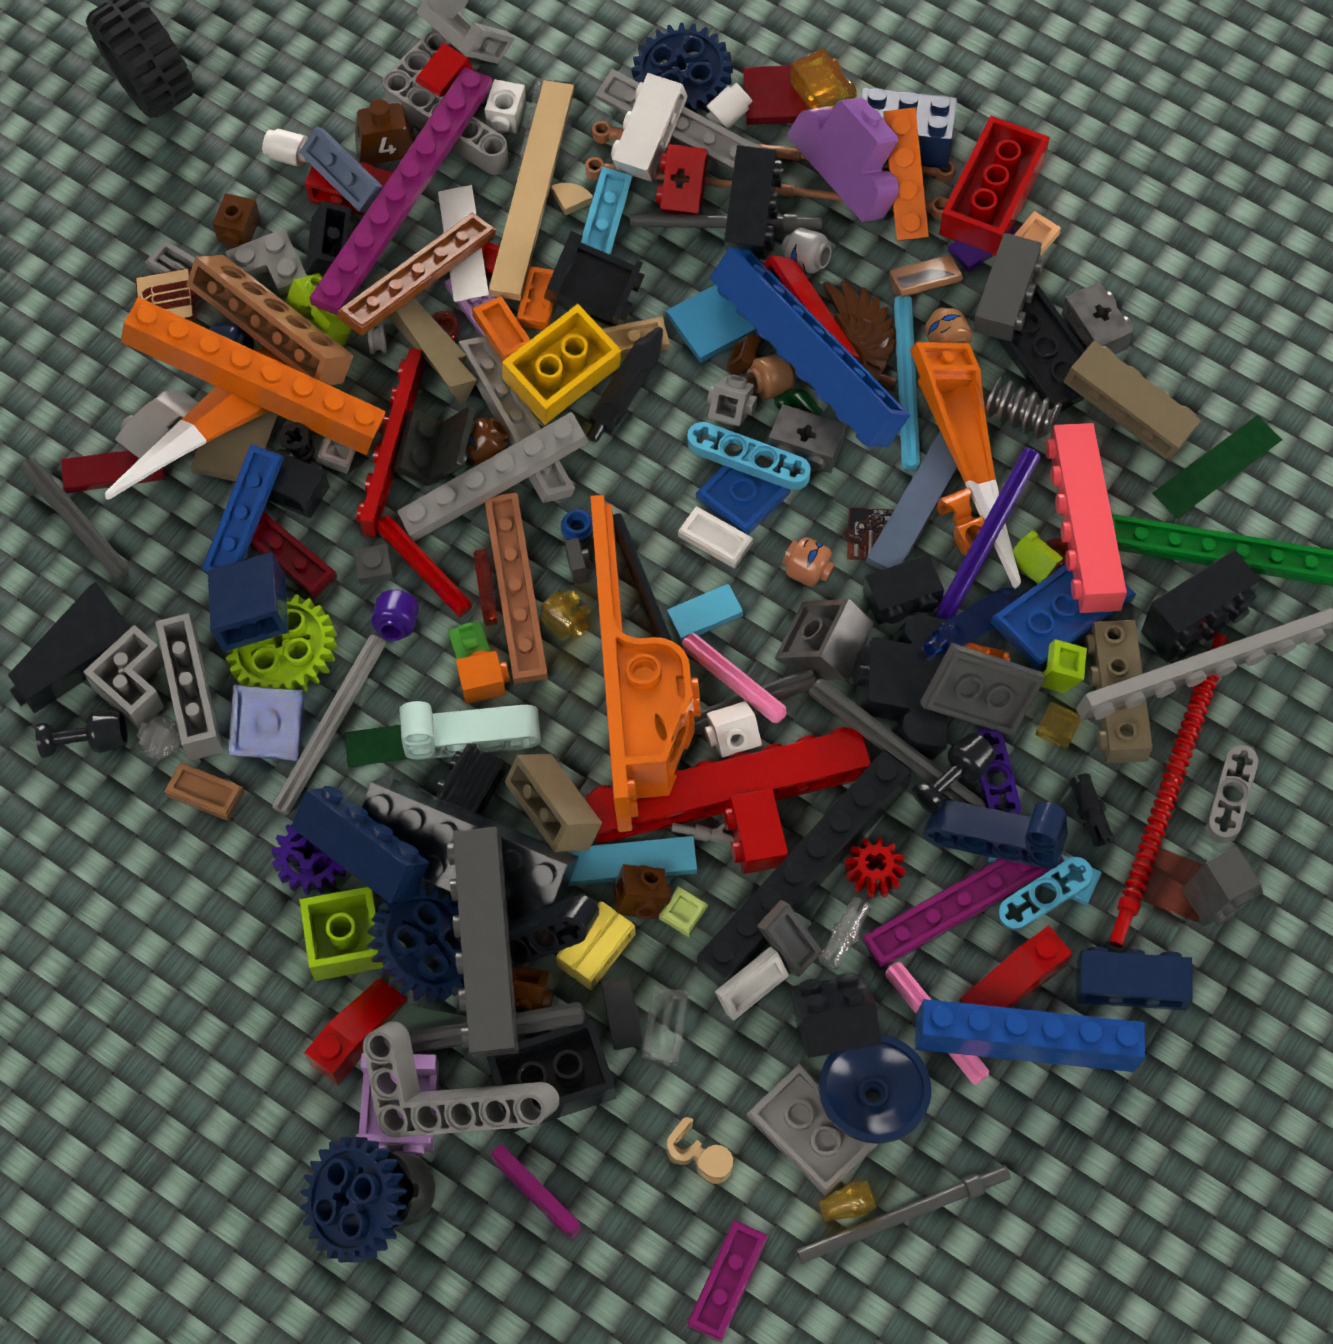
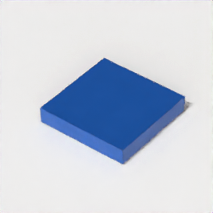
M740 449L734 456L740 455L743 450ZM755 460L757 466L765 468ZM723 465L696 492V498L729 525L749 535L790 494L791 490Z

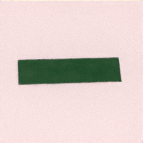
M1257 415L1152 494L1176 518H1179L1283 439Z
M401 725L344 732L348 767L409 759L405 756L402 745Z

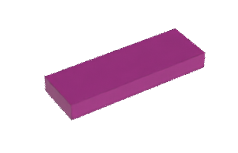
M502 1144L491 1152L494 1164L569 1240H573L582 1231L580 1223Z
M733 1220L687 1322L688 1328L722 1343L768 1240V1235Z

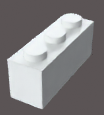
M647 73L644 83H639L635 93V105L632 111L627 112L623 122V134L620 140L615 141L611 152L612 160L618 171L653 182L660 165L661 154L666 151L688 97L683 84Z

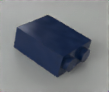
M273 552L208 571L210 630L223 652L289 633L285 574Z

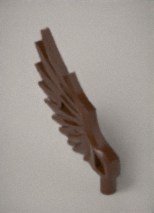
M846 281L841 282L843 294L829 282H824L823 288L838 313L834 315V319L859 355L857 361L885 389L894 391L898 379L884 374L888 359L893 354L897 343L896 339H894L896 330L891 328L894 320L892 318L886 320L887 308L882 307L879 311L880 298L874 297L871 302L868 292L864 287L861 288L859 301L856 293Z

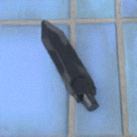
M661 327L655 328L634 343L594 407L593 413L590 416V422L593 425L586 435L591 441L597 443L605 430L610 433L613 431L658 361L663 337V329Z

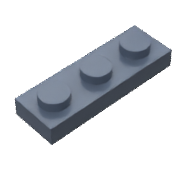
M315 127L299 151L359 212L366 213L383 189V186L323 128Z

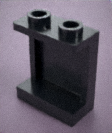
M571 231L547 286L544 299L568 309H572L579 304L593 320L610 327L617 326L619 319L626 321L633 303L627 301L631 290L638 293L645 274L639 271L643 262L637 260L636 264L633 265L581 242L582 235Z

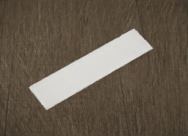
M472 185L438 192L444 232L470 213L476 214ZM482 247L450 270L454 302L489 295Z

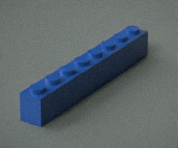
M729 247L710 276V280L718 287V293L737 307L736 311L741 317L751 321L757 328L756 333L761 338L771 342L776 348V354L783 360L791 363L796 369V375L803 381L811 384L816 390V396L832 406L836 411V417L844 424L852 427L857 433L856 438L862 444L868 447H888L911 415L750 250Z

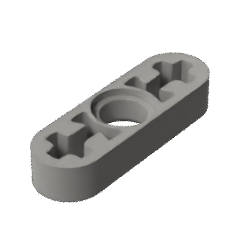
M1237 745L1232 747L1228 751L1222 766L1206 824L1207 834L1217 843L1225 844L1233 841L1242 826L1259 762L1256 752L1249 746ZM1238 757L1245 758L1244 763L1246 765L1240 777L1234 776L1237 768L1236 760ZM1227 786L1238 788L1242 794V799L1238 802L1228 801L1223 795V789ZM1224 812H1231L1227 823L1230 828L1226 832L1220 831L1218 823L1221 821Z

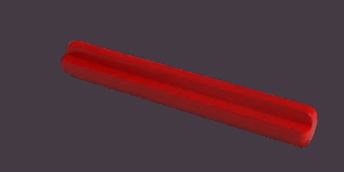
M384 516L376 523L378 532L457 616L462 617L471 610L472 604L470 600L390 516Z

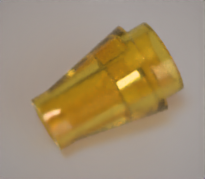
M856 1179L827 1198L818 1201L826 1223L838 1219L869 1216V1211L877 1209L867 1179L858 1182Z

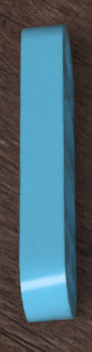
M707 422L695 423L688 430V448L697 456L790 490H800L809 483L810 464L801 456ZM702 435L708 436V440H704L702 444L697 443V438H701ZM720 439L718 450H714V444L717 445V440ZM730 444H736L743 451L740 455L732 457L728 456L724 449ZM765 455L771 457L774 463L768 468H761L756 465L755 460L757 457ZM779 462H783V467L780 468V473H777L779 468ZM795 468L801 470V474H797L795 478L790 477V472H793Z

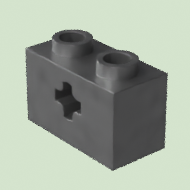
M1100 282L1066 296L1062 316L1085 349L1093 341H1096L1101 346L1108 347L1115 355L1129 349L1133 335L1132 323L1127 316L1121 314L1113 294L1110 291L1106 292Z
M782 404L769 436V445L803 457L808 461L813 471L831 473L844 442L846 424Z

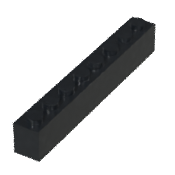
M883 750L697 955V969L717 986L721 987L751 963L769 943L757 928V925L780 900L788 903L796 913L850 853L852 846H856L908 788L911 771Z

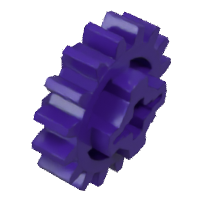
M289 824L286 825L288 835L286 837L277 835L276 840L281 847L272 848L271 851L274 858L277 859L272 864L275 871L280 872L278 874L282 883L289 881L290 889L294 892L299 886H302L305 895L310 894L312 887H317L320 894L324 893L323 884L327 882L333 887L337 886L334 877L336 874L345 876V868L294 830ZM288 863H292L293 866H299L301 874L293 871Z

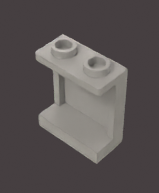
M469 0L421 1V5L416 13L467 57L499 64L515 39L507 31L478 23L470 24L461 15Z

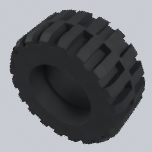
M108 0L89 12L86 24L94 43L97 45L110 70L118 79V82L146 116L158 118L193 95L195 82L192 80L193 77L187 68L185 60L180 55L177 46L173 43L160 20L151 11L146 2L143 0Z

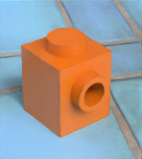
M481 650L472 653L469 657L456 659L465 704L506 695L504 683L510 682L506 661L499 663L497 651L488 652Z

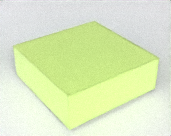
M678 886L671 896L669 904L665 905L659 914V919L690 937L709 909V905Z

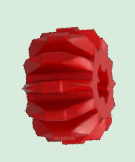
M879 837L876 839L875 845H871L870 841L865 838L862 840V848L852 846L850 849L852 857L845 859L844 867L849 870L846 873L847 882H856L854 885L856 893L861 892L865 888L868 890L867 897L871 899L874 897L875 891H879L880 895L885 898L888 896V888L898 890L900 887L899 879L905 877L906 869L900 866L904 863L903 854H894L896 850L894 843L889 844L885 848L882 846L883 839ZM877 865L881 866V870L878 868L874 869L873 871L869 870V866L872 868L876 867Z

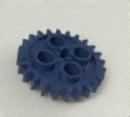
M683 22L680 23L678 30L675 31L670 24L667 25L668 33L665 34L657 29V38L655 40L647 36L645 38L647 47L638 46L639 56L633 57L635 66L632 67L633 80L638 83H644L647 73L681 83L688 96L684 107L697 114V108L699 107L708 112L709 110L706 107L708 102L716 98L726 88V85H731L732 83L731 74L733 73V66L731 63V53L727 51L725 41L719 42L717 33L709 36L708 27H704L700 32H697L695 23L691 25L689 30H685ZM691 52H698L697 54H694V55H690V54H689V53H691ZM662 60H667V61H668V62H666V63H658V62H660V61H662ZM702 77L707 78V79L702 80V81H698V80H697L698 78H702Z
M420 886L413 900L397 903L385 901L378 907L379 911L372 917L371 920L375 924L368 930V934L376 937L368 944V948L378 950V953L371 961L382 962L383 964L378 974L385 975L389 973L392 976L388 983L389 987L397 982L401 984L400 995L403 996L409 990H412L414 1001H418L425 994L428 1003H432L438 997L443 1002L451 995L456 996L459 989L464 988V975L458 974L456 967V952H461L462 949L452 933L453 915H459L458 903L454 906L449 904L450 894L439 899L437 888H434L426 895L424 887ZM419 916L424 919L425 923L420 920ZM398 939L405 944L406 948L399 943ZM446 941L450 943L452 948L447 945ZM426 965L432 969V972L426 968Z
M341 1137L340 1141L329 1142V1149L319 1150L321 1161L310 1162L312 1169L315 1171L314 1174L304 1175L305 1180L310 1183L309 1189L301 1190V1194L308 1197V1202L300 1206V1210L309 1211V1216L303 1221V1225L313 1226L308 1237L309 1239H319L316 1249L318 1251L327 1250V1258H338L340 1263L365 1262L366 1259L377 1258V1251H386L388 1249L385 1239H396L397 1237L392 1229L393 1225L403 1224V1221L397 1216V1211L406 1209V1205L399 1202V1196L407 1191L404 1188H398L397 1183L404 1175L403 1173L393 1172L398 1161L397 1159H387L389 1149L379 1148L378 1141L368 1140L367 1137Z

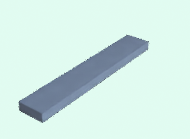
M941 431L935 438L866 558L867 564L883 570L906 561L936 509L938 500L942 498L958 470L957 465Z

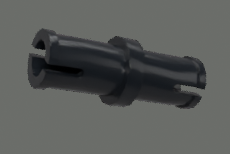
M1088 773L1077 775L1080 782H1077L1075 777L1069 780V785L1072 787L1079 805L1077 813L1079 818L1085 821L1093 846L1106 845L1104 838L1109 843L1115 838L1104 814L1106 806L1097 796L1091 775Z

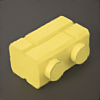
M601 901L597 904L599 916L585 940L556 952L558 953L556 956L557 966L589 990L594 989L636 935L635 925Z

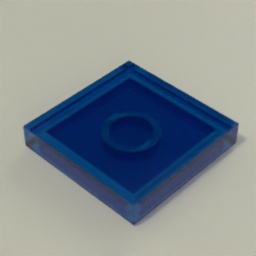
M233 685L228 755L298 761L301 749L305 690Z

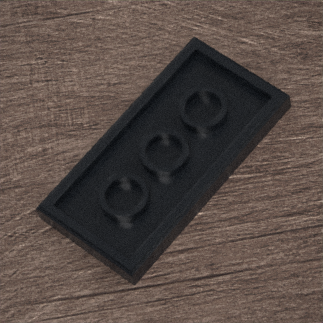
M1037 284L1031 303L1025 302L1022 310L1026 312L1022 330H1015L1012 342L999 338L997 340L1034 391L1037 392L1039 398L1042 401L1046 397L1050 398L1049 409H1052L1058 402L1061 403V412L1085 399L1065 384L1064 380L1071 367L1086 349Z

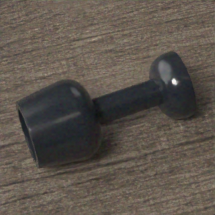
M121 711L92 712L86 719L85 727L55 732L51 725L38 723L35 729L37 749L42 758L52 756L57 749V745L88 741L93 751L103 753L124 747L128 742L127 725Z
M970 733L950 747L947 758L951 767L933 784L921 782L912 788L914 798L926 811L937 815L944 806L942 794L960 777L969 781L978 780L993 763L996 753L990 743L981 735Z

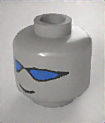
M800 227L786 236L782 243L784 257L794 259L803 272L814 274L820 269H824L830 261L831 245L826 236L819 232Z

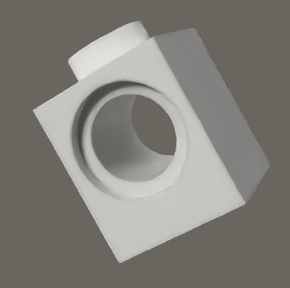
M494 79L485 107L487 126L500 133H518L527 104L525 85Z

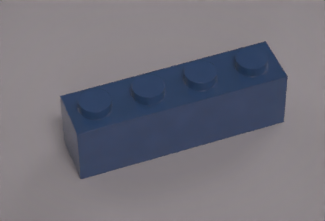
M331 786L307 789L291 825L294 830L389 903L413 900L430 863L418 854L417 848L400 841L393 835V831L389 827L375 822L368 816V812L364 808L351 804L343 798V793L340 790Z

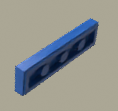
M250 444L201 570L208 572L245 559L284 460L282 455Z

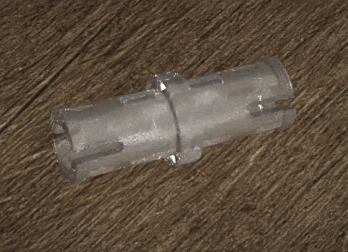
M851 897L850 903L839 923L836 922L831 929L832 936L823 953L818 958L823 965L831 960L828 965L830 969H840L841 963L851 944L857 943L860 937L858 931L872 909L871 905L867 902L860 906L862 902L860 898Z

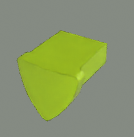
M1034 530L1025 535L1013 550L1017 567L1037 584L1050 576L1063 559V557L1043 542L1041 536Z

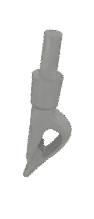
M677 823L672 825V832L692 835L694 840L712 841L731 846V842L735 841L733 837L724 833L727 830L725 823L719 825L716 829L696 824V827Z

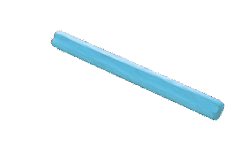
M899 295L894 299L899 404L911 415L900 430L901 459L903 470L917 471L920 466L916 368L910 352L914 345L912 298Z

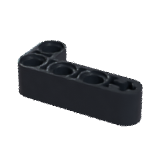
M577 895L508 921L512 968L583 942L599 916L597 904L587 896ZM457 937L456 940L461 945V937Z

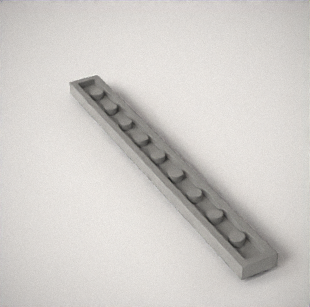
M1333 608L1089 692L1084 695L1076 710L1081 720L1094 716L1097 720L1103 719L1111 715L1119 707L1134 708L1153 695H1156L1157 698H1162L1177 689L1176 687L1185 684L1188 687L1196 686L1206 680L1207 676L1217 674L1218 677L1227 675L1234 671L1237 666L1247 663L1248 666H1253L1263 661L1267 655L1275 652L1278 656L1284 655L1296 648L1298 644L1304 642L1307 645L1315 644L1325 638L1327 634L1333 632Z

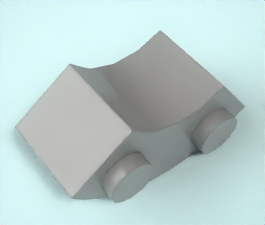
M164 391L157 398L142 407L135 415L125 418L120 426L121 431L115 440L140 459L191 411L198 402L184 391Z

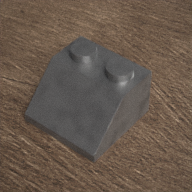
M850 599L804 601L801 603L775 659L799 671L807 668L812 669L818 679L847 680L854 669L858 652L868 640V635L874 622Z

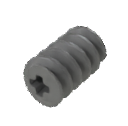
M1000 377L988 398L985 410L986 416L992 417L998 411L997 419L1001 423L1010 417L1009 424L1012 428H1016L1022 422L1023 433L1027 434L1034 428V438L1040 439L1045 433L1048 435L1058 417L1062 404L1058 402L1052 409H1049L1050 398L1046 397L1038 404L1037 392H1033L1028 398H1025V387L1022 386L1014 393L1012 392L1013 382L1009 381L1004 387H1001Z

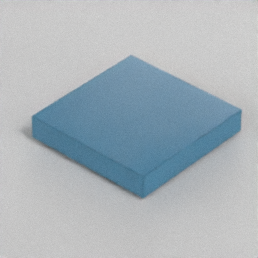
M716 285L666 310L668 319L700 364L733 347L736 342L748 334L756 335V328L751 321L744 319L737 313V307L718 293Z

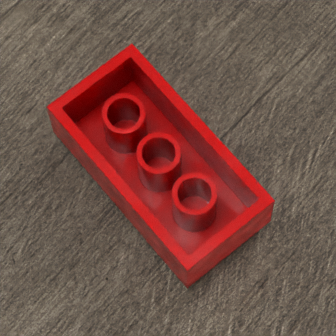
M990 115L942 212L939 235L954 241H961L996 256L1003 234H1009L1045 162L1050 137Z

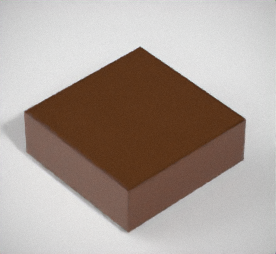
M750 333L736 342L733 346L726 371L733 375H738L752 366L761 338Z

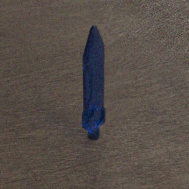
M1024 587L1016 589L1001 588L940 624L938 629L931 633L933 639L924 644L925 652L932 656L941 650L945 655L951 643L960 646L970 643L993 629L994 626L990 623L992 617L1028 590Z

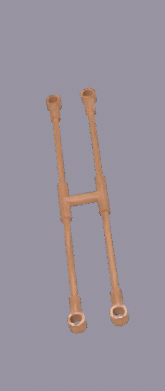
M598 121L592 127L593 139L600 144L607 143L609 140H620L624 131L623 128L611 127L605 121ZM670 139L668 143L674 145H682L673 139ZM756 144L761 148L776 149L777 160H807L798 148ZM591 157L585 163L586 175L592 180L599 179L602 166L618 170L614 164L604 163L598 157ZM951 161L948 163V169L922 166V175L936 177L939 182L948 183L954 177L955 166ZM885 162L882 168L889 169V162ZM592 167H598L599 169H597V170H592L591 168H592ZM941 170H947L949 172L943 173L941 172ZM657 172L654 179L664 180L665 173ZM680 174V177L674 178L673 181L689 183L690 179ZM706 177L705 185L731 188L732 180ZM782 184L781 188L775 187V192H778V196L792 198L803 196L843 201L836 192L796 188L795 185ZM937 197L932 201L925 200L926 213H930L933 218L941 220L943 210H939L936 207L945 208L948 199Z

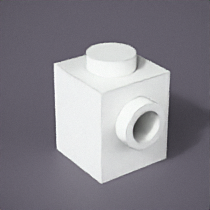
M746 701L706 713L709 726L705 727L704 731L710 748L715 746L722 758L762 745L755 714Z

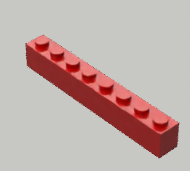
M841 727L833 730L829 735L821 737L808 735L798 739L796 743L784 746L779 743L771 744L759 752L748 754V752H738L729 756L726 760L718 762L705 760L697 763L693 768L681 771L676 768L674 774L677 777L670 795L638 798V817H631L632 831L618 832L612 786L602 785L596 787L591 793L585 794L586 802L602 822L595 837L596 844L599 845L672 827L673 823L685 824L721 815L723 810L728 808L730 796L735 794L773 789L775 801L852 783L859 778L871 762L863 736L855 729Z

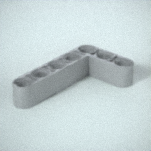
M437 30L428 32L383 78L386 102L388 104L401 103L410 122L421 130L444 98L443 96H436L415 82L418 74L443 42L452 47V44ZM472 117L451 150L488 174L498 175L503 173L509 166L506 139L480 120Z
M396 1021L387 1022L370 1032L364 1039L363 1051L377 1123L380 1130L389 1137L533 1127L539 1125L553 1114L559 1106L557 1090L552 1085L544 1082L420 1092L410 1035L403 1024ZM383 1037L389 1042L390 1048L384 1043ZM390 1074L395 1077L397 1084L393 1082ZM532 1098L537 1100L541 1110L533 1105ZM498 1101L504 1105L506 1113L499 1108ZM464 1104L469 1107L472 1115L466 1112ZM430 1107L436 1111L438 1118L432 1114ZM397 1110L403 1115L404 1120L398 1116Z

